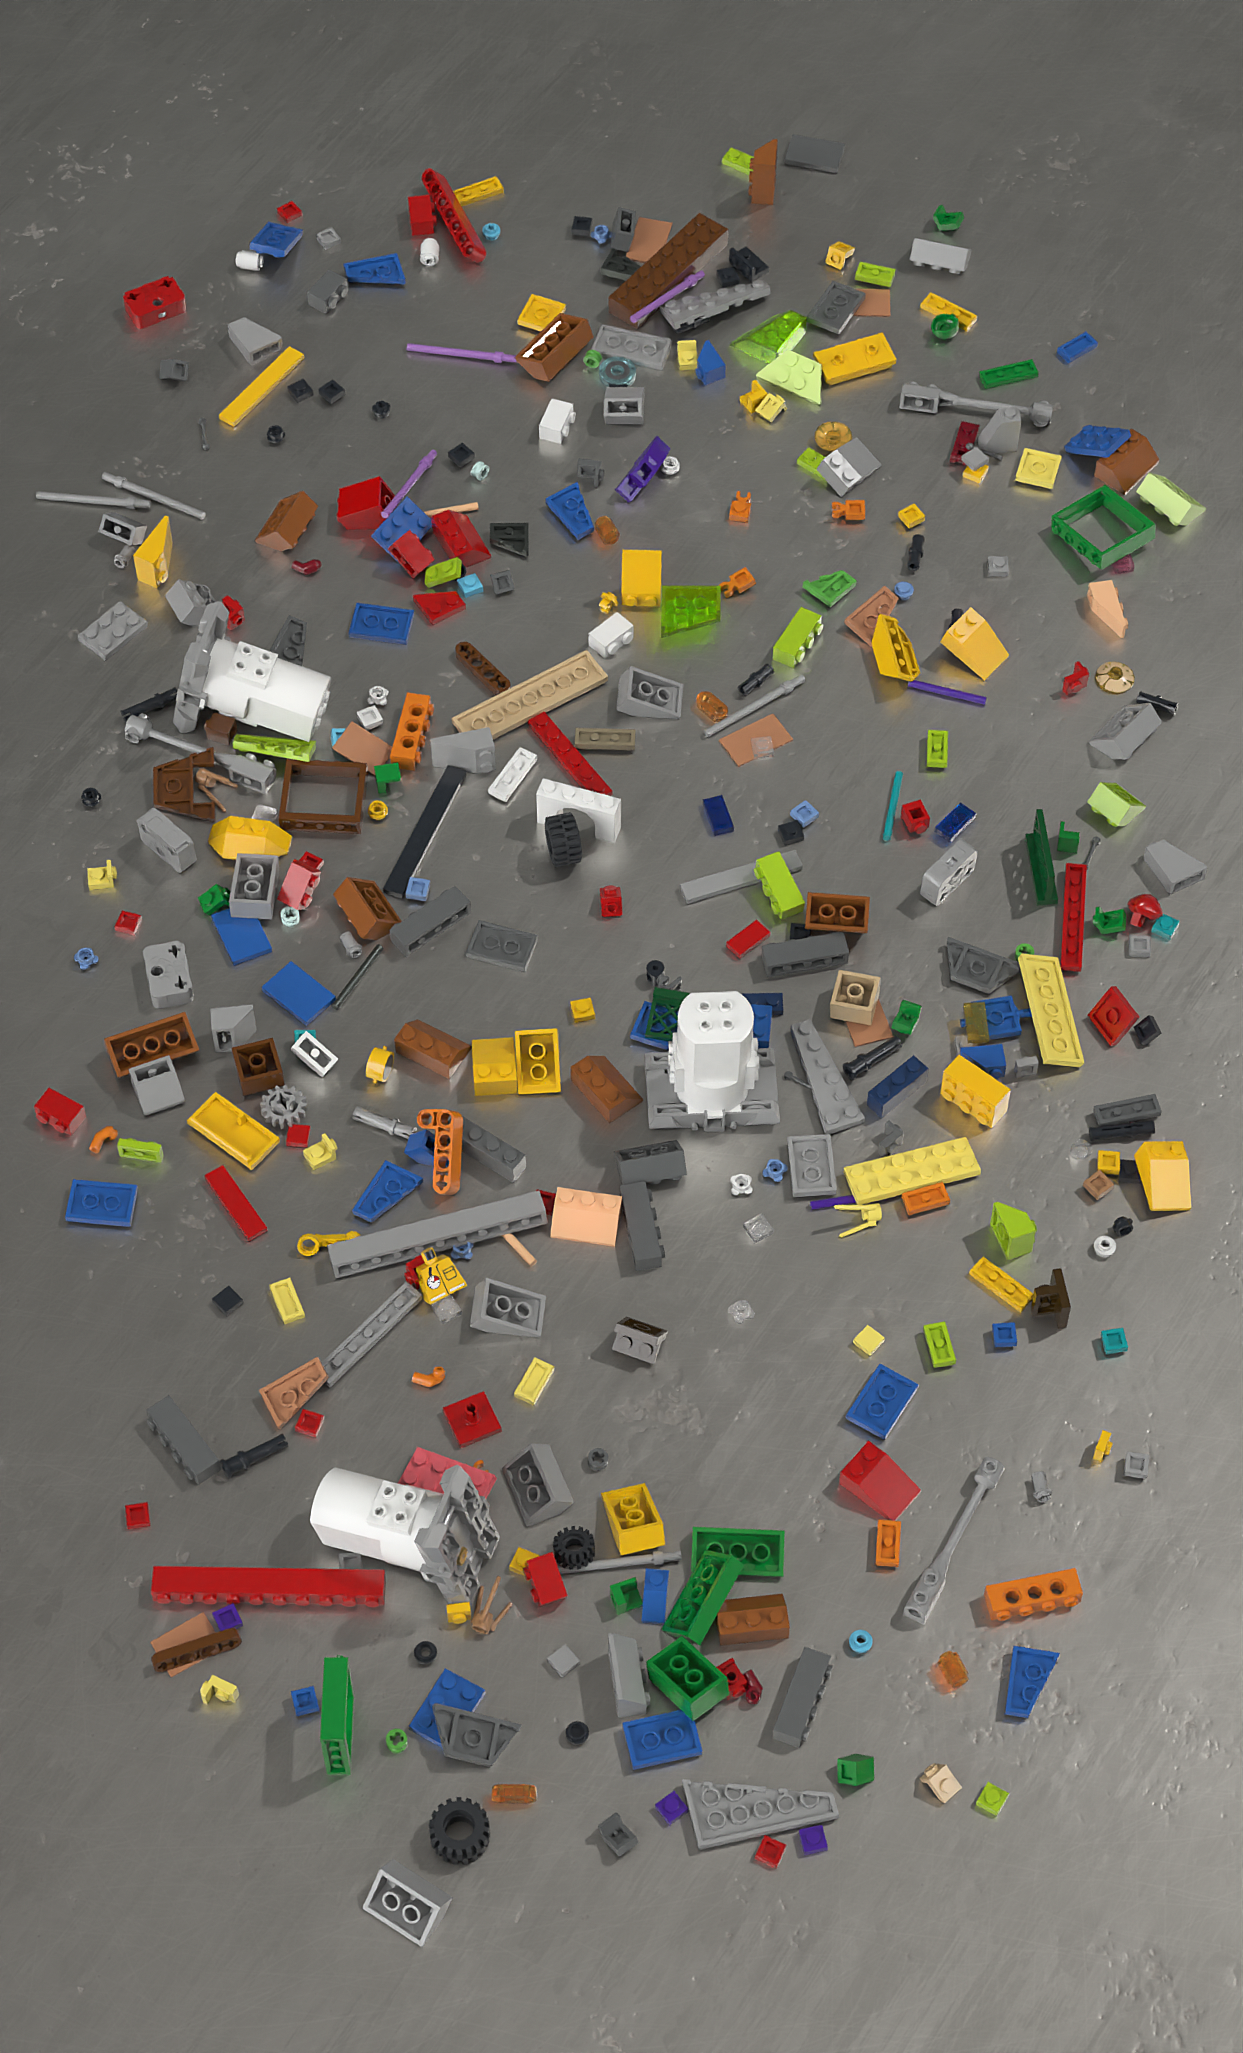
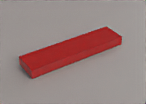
M223 1165L204 1175L205 1180L249 1242L268 1231L262 1219Z

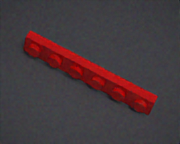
M545 712L528 720V726L582 789L613 796L611 788Z
M1066 863L1061 970L1081 972L1086 864Z

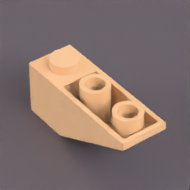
M1112 580L1089 583L1087 597L1091 610L1117 635L1124 638L1125 630L1128 629V620L1123 616L1122 602L1118 601L1117 587H1114Z

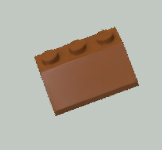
M773 139L754 151V158H750L749 169H753V172L750 171L749 183H752V185H749V196H752L753 204L773 205L778 139Z
M1132 428L1129 430L1131 437L1108 458L1100 457L1097 460L1094 475L1123 495H1126L1160 461L1148 439Z
M303 490L281 499L255 541L258 544L281 552L293 549L298 543L297 539L306 531L308 522L315 517L318 505Z
M347 877L333 893L337 904L344 910L347 919L354 925L357 934L362 939L378 940L390 934V929L396 923L402 922L375 881Z
M808 892L805 929L868 933L870 897Z
M418 1019L405 1023L394 1039L396 1053L448 1079L452 1077L472 1048L471 1045Z
M586 1056L571 1066V1081L608 1123L613 1122L643 1102V1098L605 1056Z
M783 1593L727 1599L716 1616L720 1646L789 1638L790 1625Z

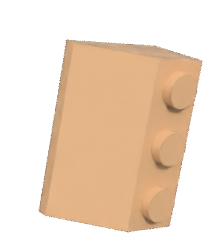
M558 1187L550 1237L615 1247L622 1213V1196Z

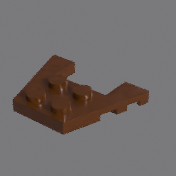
M214 747L207 748L206 751L198 754L197 752L190 754L189 757L181 760L176 759L153 767L154 808L216 822L215 802L194 803V768L215 767Z

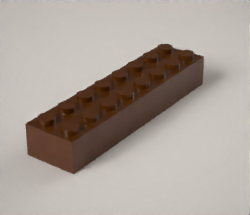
M698 213L608 297L609 313L632 327L639 329L660 307L635 323L631 322L630 317L684 282V279L689 275H694L703 269L728 245V228Z

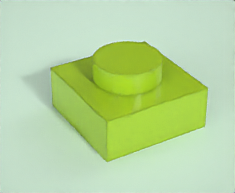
M987 1782L976 1805L997 1816L1006 1802L1009 1793Z

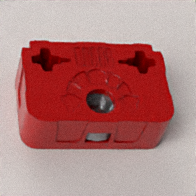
M169 276L129 290L123 296L125 311L138 329H144L180 315L187 309L184 293L177 285L173 277L169 278Z

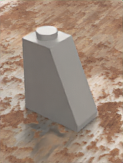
M245 317L228 324L230 339L250 365L283 351L282 337Z
M1018 407L999 408L977 437L978 448L993 454L1017 452L1021 427Z
M1167 841L1153 842L1146 847L1144 860L1169 895L1205 879L1206 865Z

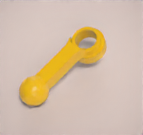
M349 1231L347 1234L328 1235L308 1233L299 1238L297 1247L301 1254L312 1256L318 1252L319 1247H325L335 1242L353 1239L361 1235L356 1231ZM312 1240L315 1245L307 1247L303 1244V1241Z

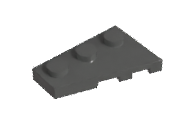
M289 615L270 652L278 654L277 658L302 666L307 622Z

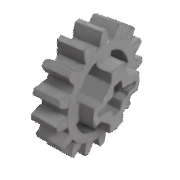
M284 1085L283 1089L276 1086V1091L268 1090L269 1096L263 1095V1102H260L262 1117H265L266 1123L272 1121L273 1127H276L278 1124H280L281 1129H284L286 1124L292 1127L293 1122L300 1123L299 1117L305 1118V1111H307L306 1097L302 1095L301 1090L296 1092L295 1086L291 1087V1089H287V1085Z

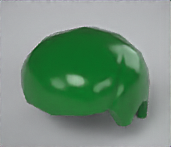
M953 313L950 315H937L931 324L932 332L937 338L943 340L950 339L959 330V320Z

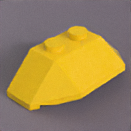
M880 614L871 642L880 674L912 682L920 674L912 643L904 630L898 625L899 622L896 618Z
M229 816L212 825L208 844L225 859L236 860L237 853L276 855L280 857L288 855L292 835L271 821Z

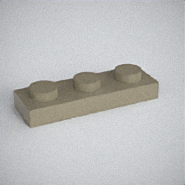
M575 728V748L635 750L636 729Z

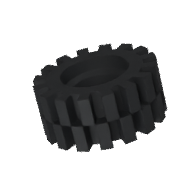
M571 1526V1530H568L566 1527L563 1528L564 1533L562 1531L557 1532L558 1536L554 1537L553 1549L555 1560H557L559 1565L562 1563L563 1568H566L568 1565L569 1570H573V1567L577 1566L578 1570L581 1569L582 1564L586 1567L588 1562L591 1563L593 1561V1557H595V1543L593 1535L589 1533V1530L586 1529L583 1532V1527L579 1526L578 1530H576L575 1526ZM571 1545L582 1546L581 1549L576 1551L566 1549Z

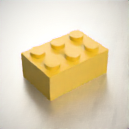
M958 1055L943 1071L940 1094L946 1100L957 1104L965 1113H970L976 1117L981 1124L993 1128L1007 1112L1011 1089L961 1055Z

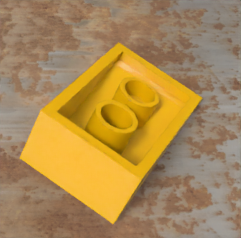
M168 516L163 517L133 555L137 579L154 588H158L168 577L173 543Z
M622 549V605L661 607L662 551Z
M971 607L946 631L940 641L984 681L1009 656L987 621Z
M558 1029L515 1031L518 1095L561 1092Z
M514 1037L472 1040L475 1096L516 1094L517 1077Z
M1144 1141L1134 1154L1150 1210H1190L1189 1160L1183 1141Z
M645 1483L601 1493L620 1555L632 1554L665 1545L663 1522Z

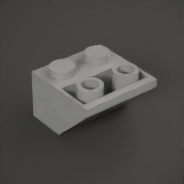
M606 387L604 397L605 423L644 424V387Z
M179 579L165 595L180 622L191 626H198L207 605L217 602L213 599L207 586Z
M242 1004L234 1007L210 1009L211 1028L216 1053L232 1051V1047L243 1045L257 1031L253 1005Z
M169 1055L129 1069L131 1082L144 1116L185 1103L181 1086Z

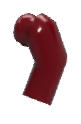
M317 559L306 563L295 560L291 568L304 575H310L317 572L322 564Z
M750 1669L743 1674L748 1685L746 1701L750 1704H757L761 1699L763 1687L753 1670Z

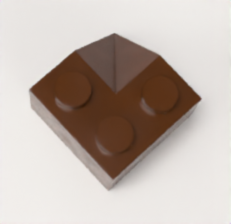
M273 1038L231 1048L243 1096L285 1085L283 1071Z

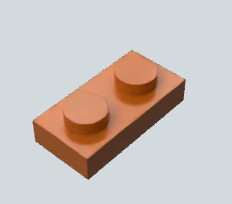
M943 1182L902 1193L901 1197L908 1215L950 1204V1198Z
M878 1519L876 1566L899 1567L901 1521Z

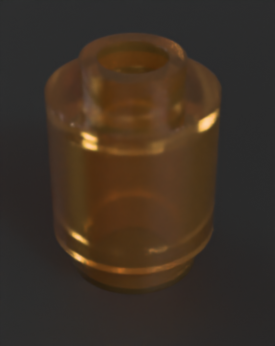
M602 516L595 521V530L602 542L606 545L615 544L620 537V533L612 519Z
M947 1651L939 1657L940 1660L937 1664L947 1683L951 1684L953 1688L962 1686L969 1680L967 1676L968 1671L957 1652Z

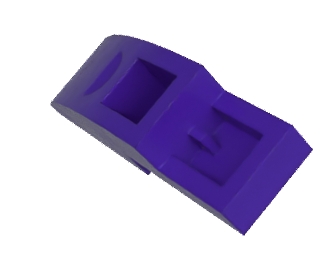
M656 436L635 461V465L615 488V491L628 503L631 502L657 472L667 457L670 448Z

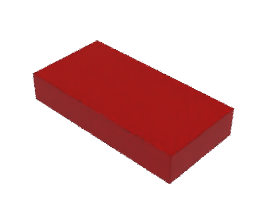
M756 919L728 940L726 947L741 959L769 938L771 932Z

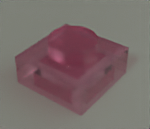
M1131 554L1112 564L1115 574L1131 572L1135 568Z

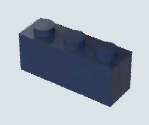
M913 1055L868 1092L867 1106L882 1119L927 1082L929 1068Z

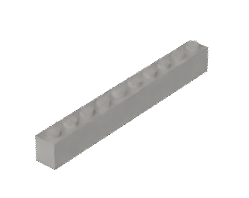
M535 1191L492 1203H485L469 1209L466 1208L458 1212L443 1214L427 1220L423 1219L419 1222L400 1225L396 1228L381 1230L369 1235L338 1241L327 1245L336 1279L415 1258L421 1255V1252L427 1248L433 1247L436 1253L451 1249L453 1245L459 1247L466 1245L467 1242L474 1243L547 1224V1216L540 1191Z

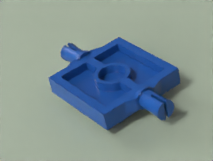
M1012 996L971 1002L972 1017L960 1019L961 1028L974 1026L979 1040L986 1041L1021 1035L1020 1018L1032 1017L1030 1008L1018 1010Z

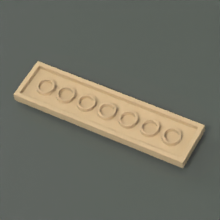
M585 650L453 717L452 724L459 733L489 727L492 738L495 739L527 723L529 719L538 714L546 713L607 682L608 676L591 654Z

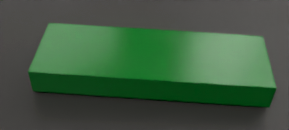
M1033 359L980 371L979 377L985 389L1036 378L1039 372Z

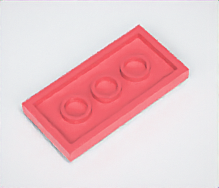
M417 1447L398 1484L411 1485L444 1494L440 1481L445 1470L459 1465L470 1476L476 1490L479 1491V1496L487 1499L497 1478L489 1472Z

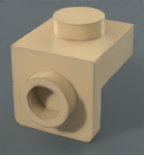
M934 1763L929 1765L924 1770L925 1774L920 1777L922 1783H928L938 1799L943 1803H946L962 1788L947 1765Z

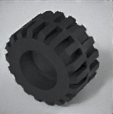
M568 812L546 817L544 823L546 841L555 867L581 862L582 846L578 826L573 814Z
M456 1797V1801L452 1802L450 1798L446 1800V1805L441 1803L438 1805V1811H433L432 1819L429 1821L431 1845L439 1857L442 1855L443 1860L446 1862L451 1859L455 1865H458V1861H463L464 1865L468 1864V1859H472L473 1862L477 1860L478 1853L483 1855L485 1847L489 1845L490 1826L484 1808H480L479 1803L475 1802L472 1804V1799L469 1798L462 1801L461 1797ZM456 1822H466L474 1828L472 1834L463 1840L450 1838L447 1836L446 1830Z

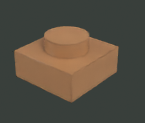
M1099 1170L1083 1182V1187L1094 1198L1099 1200L1114 1189V1183Z

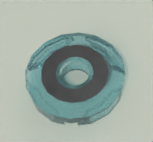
M615 356L608 358L599 367L600 380L608 387L609 384H628L629 386L636 378V367L632 361L624 357ZM616 371L622 372L621 374H614Z

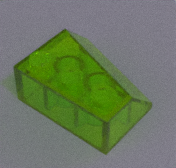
M792 310L774 315L732 341L730 346L770 364L785 351H792L805 335L807 317Z
M662 585L661 638L720 622L721 586Z

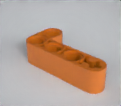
M447 1109L421 1110L417 1115L418 1125L421 1128L435 1130L433 1188L437 1193L454 1195L460 1188L463 1117L459 1112ZM432 1116V1122L429 1124V1117ZM449 1116H451L450 1124H448ZM450 1137V1144L447 1146V1139ZM447 1159H449L448 1167H446Z

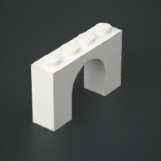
M542 779L536 794L537 823L544 824L546 817L563 814L564 808L576 809L587 814L595 824V838L615 843L621 828V799Z

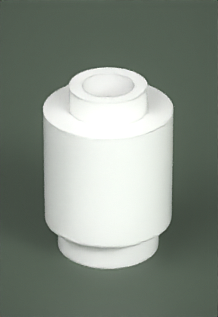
M427 238L421 244L420 261L424 265L433 266L439 260V245L435 239Z
M244 250L237 252V267L256 271L263 267L264 257L261 256V253Z

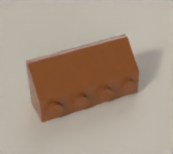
M559 313L514 357L515 360L535 379L549 382L594 337L588 320Z
M186 1012L104 1038L108 1056L118 1078L130 1075L129 1069L168 1055L171 1060L199 1051Z

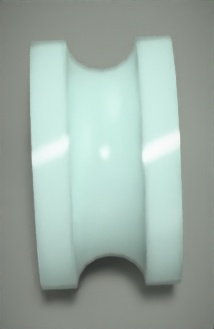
M479 461L473 466L471 475L481 481L486 478L490 468L488 465H484L482 461Z
M291 906L283 908L281 910L283 925L287 927L297 925L300 921L299 911Z

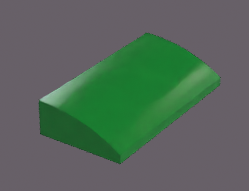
M693 1527L691 1573H693L704 1551L709 1550L732 1555L744 1564L739 1575L783 1577L785 1531Z
M705 1550L661 1630L676 1638L683 1636L689 1643L700 1646L744 1564L732 1555Z

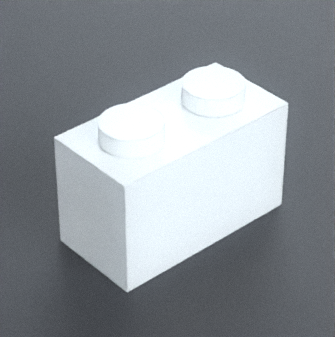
M551 399L539 425L540 439L561 444L563 438L568 435L570 423L573 424L575 420L573 404Z
M617 612L589 633V646L606 659L608 656L615 654L624 644L631 642L634 638V625Z
M307 1031L291 1048L295 1055L322 1078L338 1060L336 1056Z

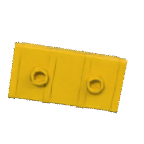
M883 332L813 352L814 360L822 365V375L829 386L892 368V365L896 364V357Z
M217 1092L187 1119L188 1125L202 1133L207 1139L213 1141L250 1170H253L280 1142L278 1136Z

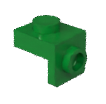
M939 205L933 215L934 222L939 230H957L965 218L963 212L947 213L943 205Z
M215 884L199 896L198 900L204 913L210 916L223 905L230 906L231 891L227 887L223 888Z
M1100 906L1096 907L1095 915H1093V924L1099 929L1101 934L1125 931L1126 912L1124 909L1103 912Z
M902 1000L899 1012L893 1020L891 1028L902 1034L911 1035L918 1024L922 1006Z

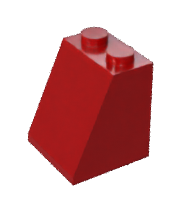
M380 476L340 488L339 497L337 498V519L347 530H376L386 519L382 517L381 513L395 495Z

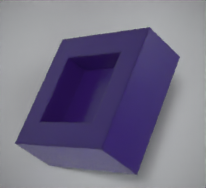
M234 1603L212 1613L220 1631L243 1627V1622Z
M672 1791L655 1804L656 1810L669 1826L689 1812V1808L675 1791Z
M822 1825L799 1829L798 1833L804 1856L828 1850Z

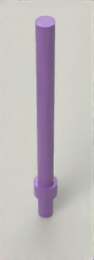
M700 270L694 275H689L684 279V282L630 317L631 322H637L686 288L693 287L697 284V281L705 276V273Z
M407 344V351L494 360L495 363H517L514 358L516 355L504 354L499 351L491 353Z
M431 450L427 456L421 459L418 468L381 513L383 518L389 517L423 472L431 467L432 461L437 456L435 450Z

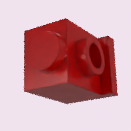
M921 799L902 805L901 819L904 820L909 832H916L917 834L925 832L929 828L930 817Z
M733 1657L716 1667L727 1677V1680L732 1676L735 1678L733 1681L728 1680L729 1695L726 1697L727 1700L732 1697L738 1698L746 1692L747 1680L735 1664Z

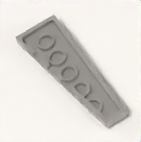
M809 1019L791 1025L790 1031L797 1052L800 1055L802 1067L805 1068L807 1081L811 1086L812 1096L817 1104L818 1114L825 1134H832L863 1124L865 1117L812 1021Z

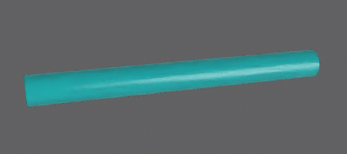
M897 771L894 777L883 839L886 841L891 840L903 778L901 771Z

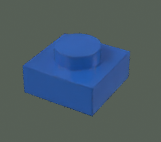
M1015 1322L992 1324L994 1347L1017 1346Z
M314 1686L291 1691L296 1716L320 1711Z

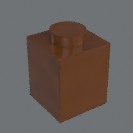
M213 712L211 718L207 719L204 725L207 739L229 746L237 733L236 719Z

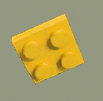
M532 294L518 318V325L542 331L559 313L564 314L566 304Z

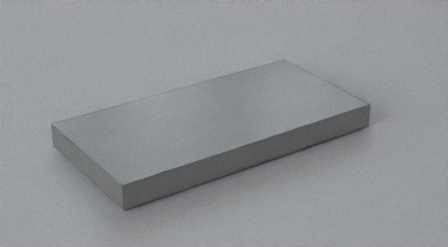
M601 324L591 350L598 351L602 358L662 371L672 346V339Z

